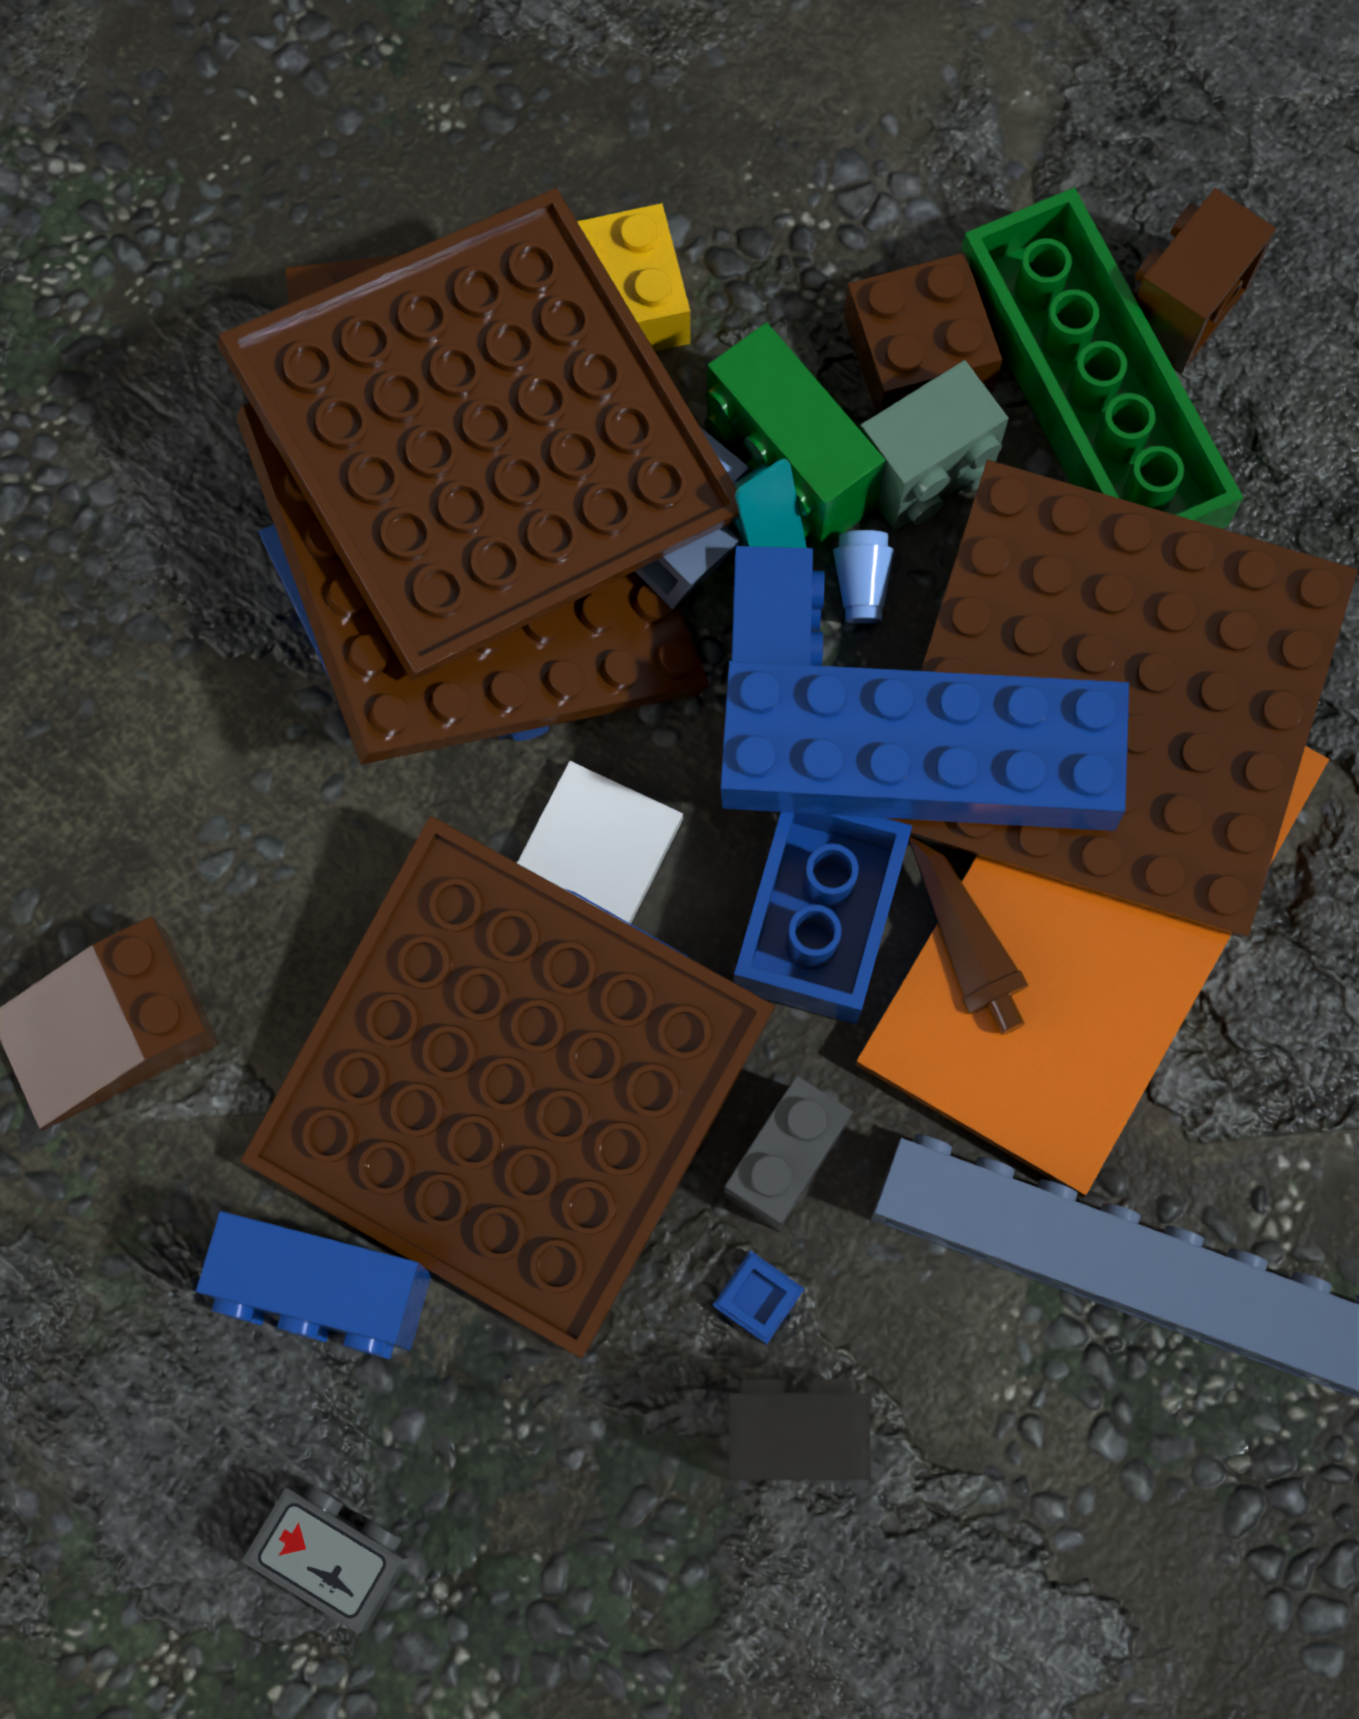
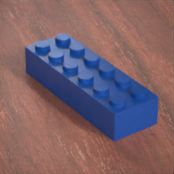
M729 661L721 777L723 809L1115 831L1125 813L1129 682Z

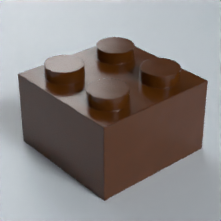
M1217 188L1212 190L1200 207L1191 202L1183 210L1171 229L1170 234L1174 238L1166 250L1163 251L1156 246L1146 257L1135 276L1139 283L1132 293L1172 367L1180 373H1183L1250 287L1277 229Z
M965 252L848 283L844 319L876 415L966 360L987 390L994 392L1002 357Z

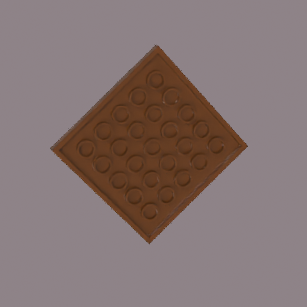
M557 188L219 334L218 348L411 682L736 521L740 517L735 499L737 488Z
M251 404L242 405L236 419L361 765L700 695L709 685L679 606L677 605L672 610L635 571L411 682Z
M987 460L921 671L1129 682L1125 813L1115 831L887 819L912 825L910 836L1240 938L1249 937L1358 569Z
M430 816L240 1162L406 1258L419 1262L432 1273L582 1359L592 1345L777 1006L441 820Z

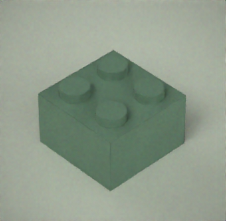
M966 360L861 424L860 431L886 460L877 508L894 531L910 521L914 525L926 522L944 506L943 500L962 489L967 494L978 489L986 461L996 462L998 453L1002 449L1001 443L1009 418Z

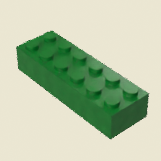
M1075 187L966 232L961 253L965 252L995 340L1070 483L1223 529L1228 527L1244 498Z

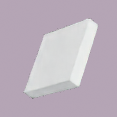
M569 761L517 863L562 888L576 892L631 924L683 821V813Z

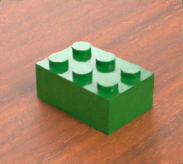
M767 322L707 365V392L705 393L707 418L705 419V424L710 434L726 449L731 446L742 458L744 464L749 467V473L762 464L771 466L780 459H786L790 463L804 536H808L819 551L839 537V534L850 529L877 508L886 460Z

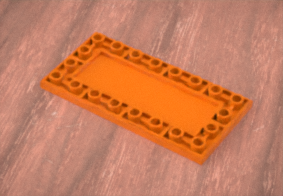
M1306 746L1271 863L1329 761L1325 756ZM977 856L962 883L1018 970L1022 971L1029 985L1027 988L1012 995L1025 1024L1013 1032L1001 1035L989 1008L971 1015L969 1014L962 1000L964 997L937 923L855 1065L1054 1182L1078 1192L1077 1195L1083 1198L1087 1195L1231 934Z

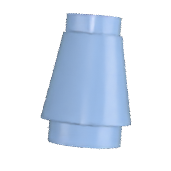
M856 530L839 534V547L833 549V556L843 608L845 610V622L852 624L882 622V610L885 605L894 556V549L888 547V534L874 530Z

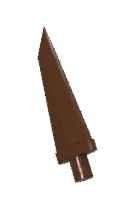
M910 836L909 842L964 998L962 1000L969 1014L971 1015L989 1008L1001 1035L1019 1029L1025 1022L1012 995L1029 986L1022 971L1018 970L946 857Z

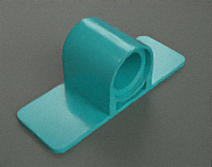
M780 459L771 466L762 464L734 483L737 488L735 499L740 517L728 525L730 531L740 540L737 543L739 546L807 548L791 465L786 459Z

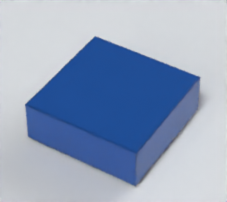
M750 1250L712 1307L767 1345L805 1289Z

